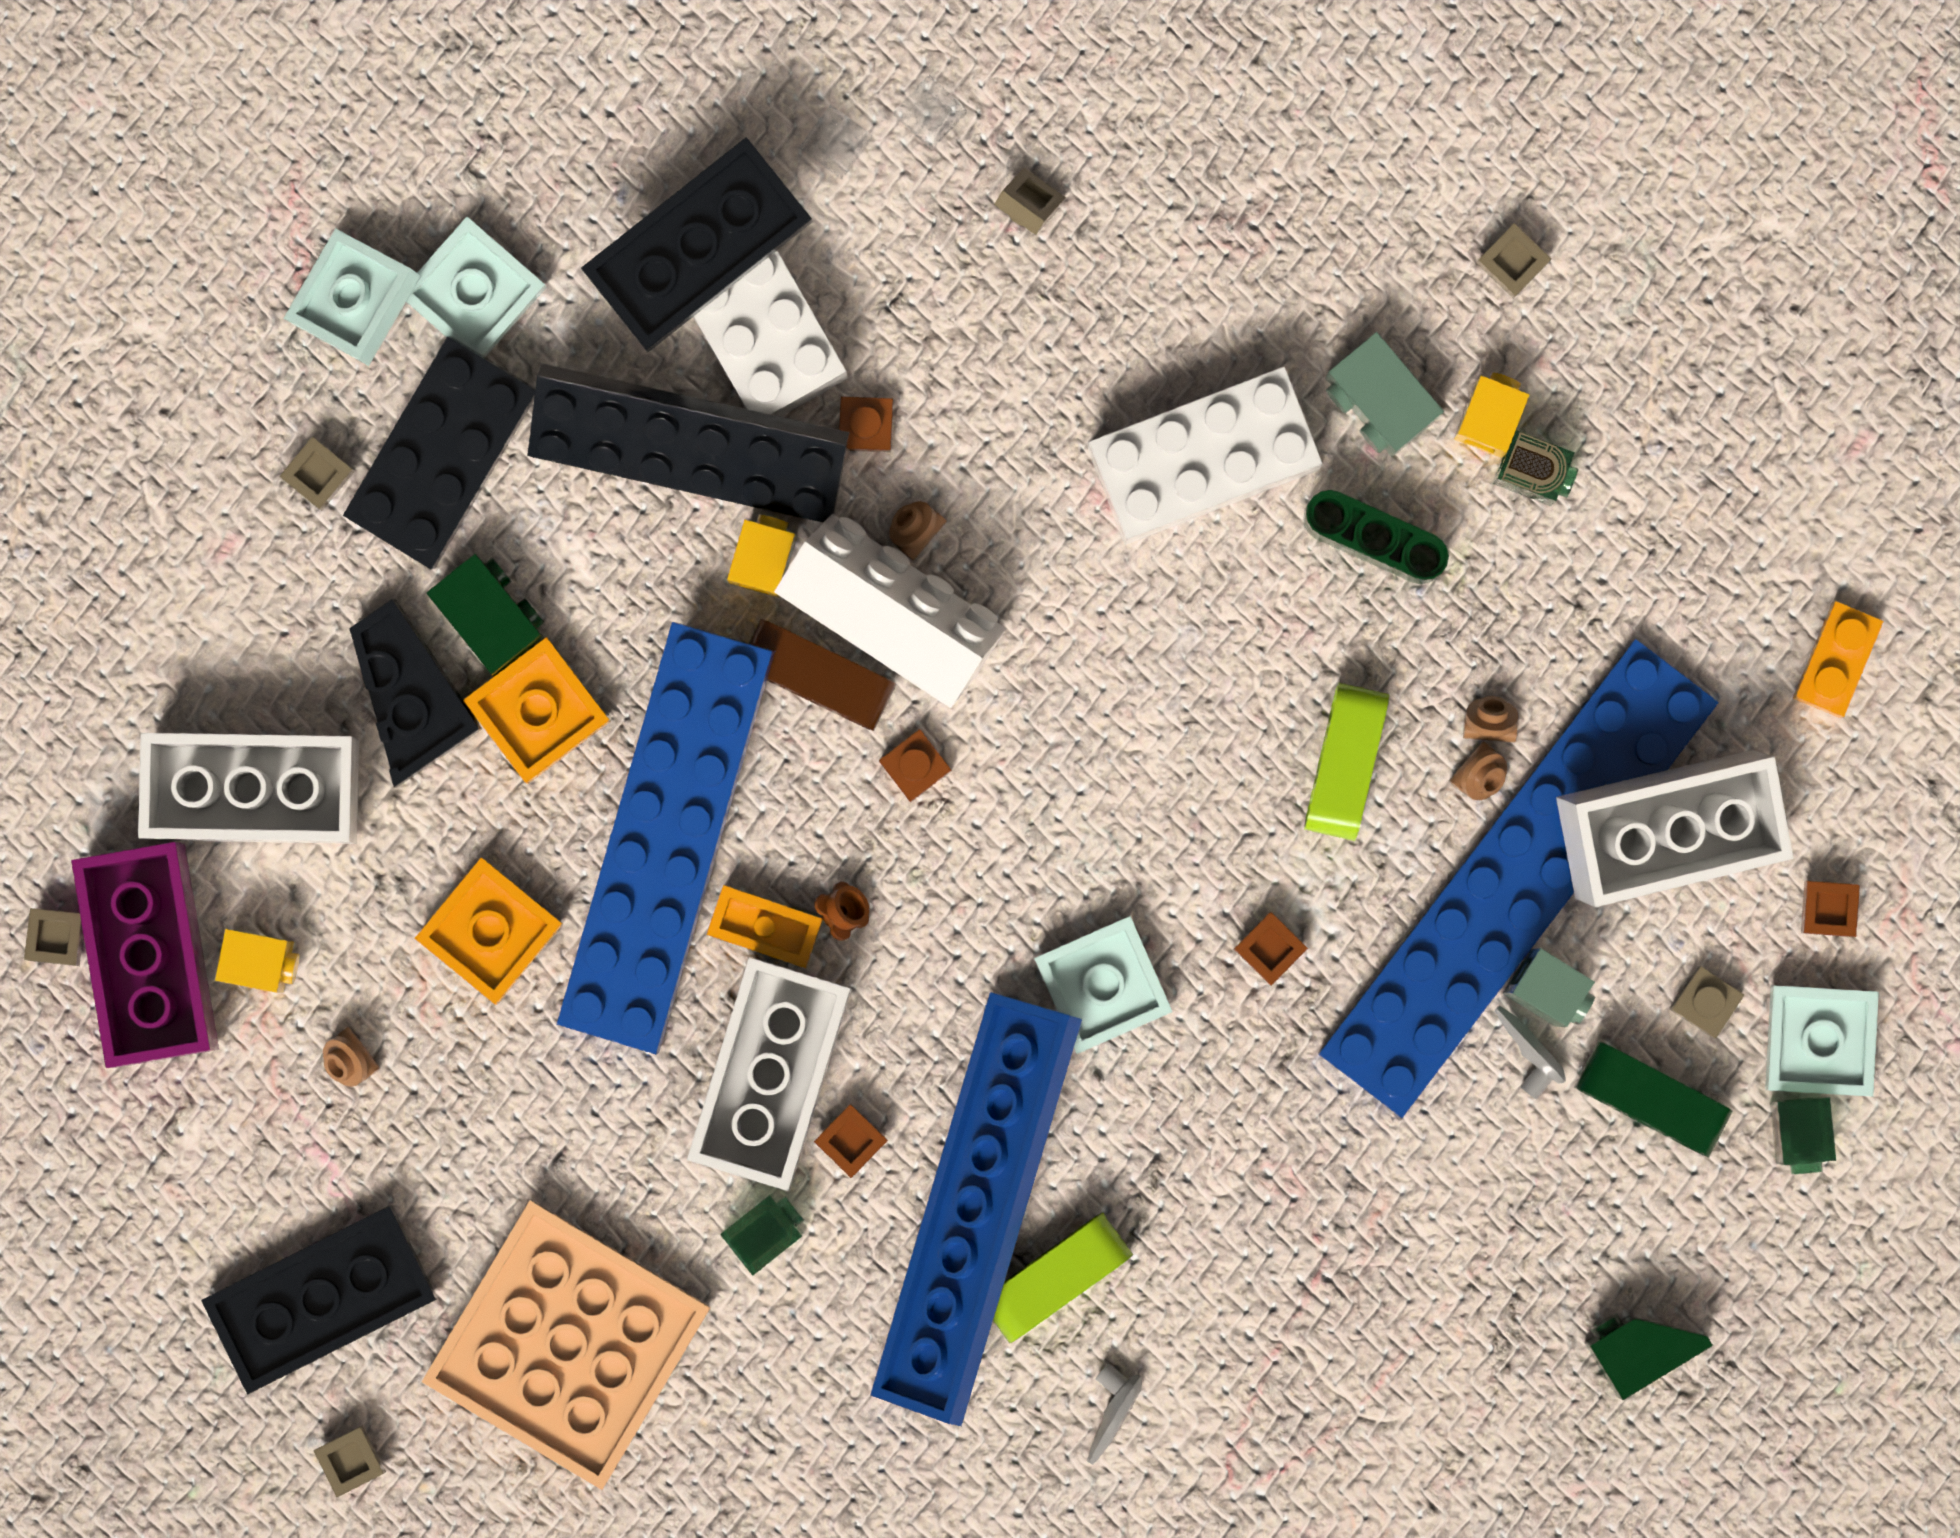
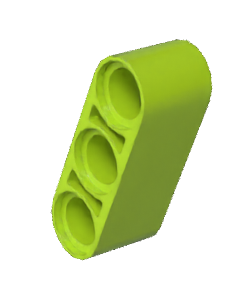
M1338 682L1308 805L1304 830L1356 841L1390 696L1388 693Z
M1101 1212L1004 1281L993 1321L1010 1344L1121 1266L1133 1256V1253L1105 1214Z

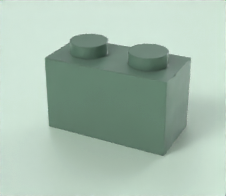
M1377 332L1332 368L1326 376V380L1331 384L1326 389L1327 394L1343 413L1346 414L1349 410H1353L1364 423V426L1359 429L1360 433L1377 453H1381L1385 449L1391 457L1395 456L1444 413L1443 409Z
M1541 948L1529 951L1503 992L1505 996L1555 1027H1568L1570 1022L1580 1023L1596 998L1589 993L1595 981Z

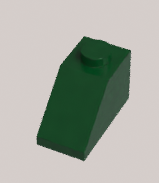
M1617 1313L1593 1326L1590 1330L1594 1337L1584 1342L1615 1395L1621 1400H1625L1713 1346L1708 1336L1701 1333L1633 1316H1627L1621 1320Z

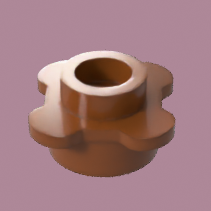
M846 882L836 883L833 886V892L828 895L821 894L815 899L814 906L816 912L822 915L825 924L830 927L831 935L836 940H847L853 929L856 927L863 928L869 922V903L867 898L858 888L850 886Z

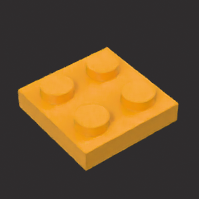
M547 637L463 700L526 784L532 782L611 722Z
M481 857L414 939L492 1003L498 1005L562 927L563 923Z

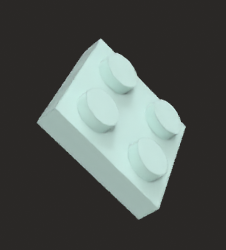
M466 217L417 272L421 277L406 303L446 338L451 336L486 357L547 287L470 218Z
M335 228L285 314L284 319L369 366L421 275Z
M1131 916L1034 958L1057 1011L1082 1019L1074 1045L1076 1054L1173 1012Z
M1771 985L1765 1090L1873 1097L1879 992Z

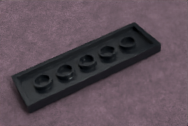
M542 363L536 381L527 456L824 523L832 514L835 515L850 432Z

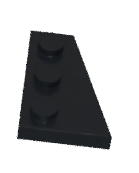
M391 599L349 628L365 687L369 690L377 719V730L380 741L384 744L390 766L389 773L394 788H398L483 729L396 599Z

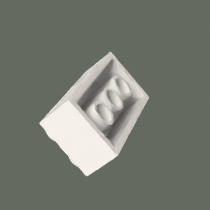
M778 251L774 252L693 317L745 409L782 417L848 379L844 366Z
M1285 367L1088 442L1087 448L1125 545L1319 471L1322 466L1321 458Z
M833 514L804 542L774 591L950 708L976 678L1007 629L997 622L996 615L988 608L976 603L970 605L955 595L952 586L942 578L935 575L926 576L911 566L910 560L901 551L890 546L882 547L868 538L866 531L858 523L849 518H838Z
M141 733L138 838L157 841L357 844L359 739L352 736Z
M1759 751L1741 752L1556 797L1575 899L1593 907L1794 859L1775 756Z
M749 957L687 1157L688 1161L789 1191L791 1189L852 988Z

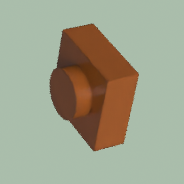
M841 396L839 430L850 432L846 451L891 453L893 398Z
M920 729L879 760L880 764L910 803L952 772Z
M1804 881L1801 934L1856 937L1860 885Z
M1269 912L1233 950L1272 986L1308 948L1272 912Z
M850 1104L822 1132L814 1143L852 1178L888 1139Z

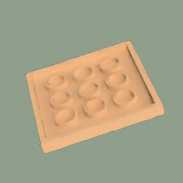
M530 1200L423 1378L422 1383L603 1490L711 1307L535 1201Z

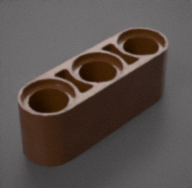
M760 619L748 643L775 651L767 681L871 731L875 730L897 685L865 667L764 619Z

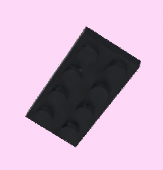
M745 137L582 266L581 269L644 349L649 352L809 226L813 220L749 139Z
M447 336L343 516L427 568L435 569L534 402L536 388L455 338Z
M390 1205L202 1299L201 1302L248 1395L437 1300L438 1297L393 1206Z

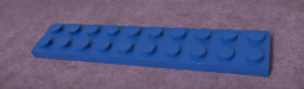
M1633 640L1332 1034L1318 1055L1400 1118H1403L1574 894L1556 797L1667 771L1719 702L1638 640Z

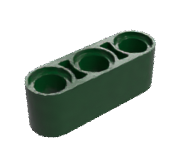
M1333 490L1321 491L1312 497L1304 510V527L1312 537L1412 583H1430L1437 579L1447 567L1449 559L1448 549L1443 540L1436 535L1341 492ZM1326 502L1336 505L1342 514L1341 525L1335 529H1325L1319 526L1314 519V509L1317 505ZM1369 524H1378L1384 527L1389 534L1388 547L1380 551L1370 550L1366 547L1361 536L1364 527ZM1420 545L1431 548L1437 557L1435 569L1424 573L1413 568L1409 558L1412 548Z
M1597 1041L1574 1086L1575 1089L1708 1158L1733 1113V1110L1601 1041Z

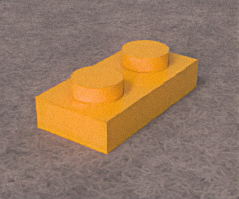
M1832 602L1793 699L1838 718H1843L1884 621L1840 602Z
M723 885L706 935L807 968L823 919Z

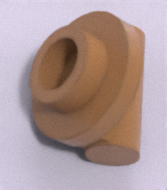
M913 502L903 506L895 513L890 526L889 536L898 549L914 561L947 520L926 502Z
M1487 696L1471 702L1466 710V718H1464L1463 738L1515 743L1519 718L1516 708L1497 696Z
M1483 741L1450 778L1449 782L1473 800L1487 799L1502 788L1507 774V762L1503 756Z
M347 1027L328 1041L323 1048L326 1072L332 1079L345 1086H357L381 1069L350 1027Z

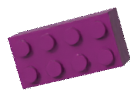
M171 842L71 860L105 1067L119 1068L219 1050L185 844Z

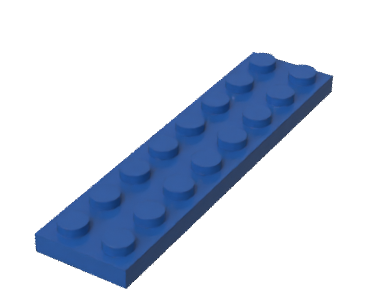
M672 622L556 1025L655 1055L660 1052L775 651Z
M990 992L871 1390V1396L947 1424L962 1426L1082 1019Z

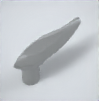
M1498 1006L1495 1012L1501 1023L1518 1044L1521 1054L1536 1066L1520 1087L1537 1100L1552 1080L1558 1084L1566 1082L1563 1067L1535 1035L1516 1016L1503 1007Z
M1107 1364L1096 1378L1100 1384L1114 1395V1398L1104 1411L1102 1425L1094 1438L1087 1462L1092 1465L1114 1439L1142 1388V1378L1140 1375H1133L1128 1380L1111 1364Z

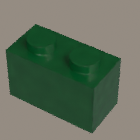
M474 554L427 591L426 594L491 675L495 676L544 639L537 629L544 621L526 598L518 604L505 589L512 581L493 558L484 563L480 557Z

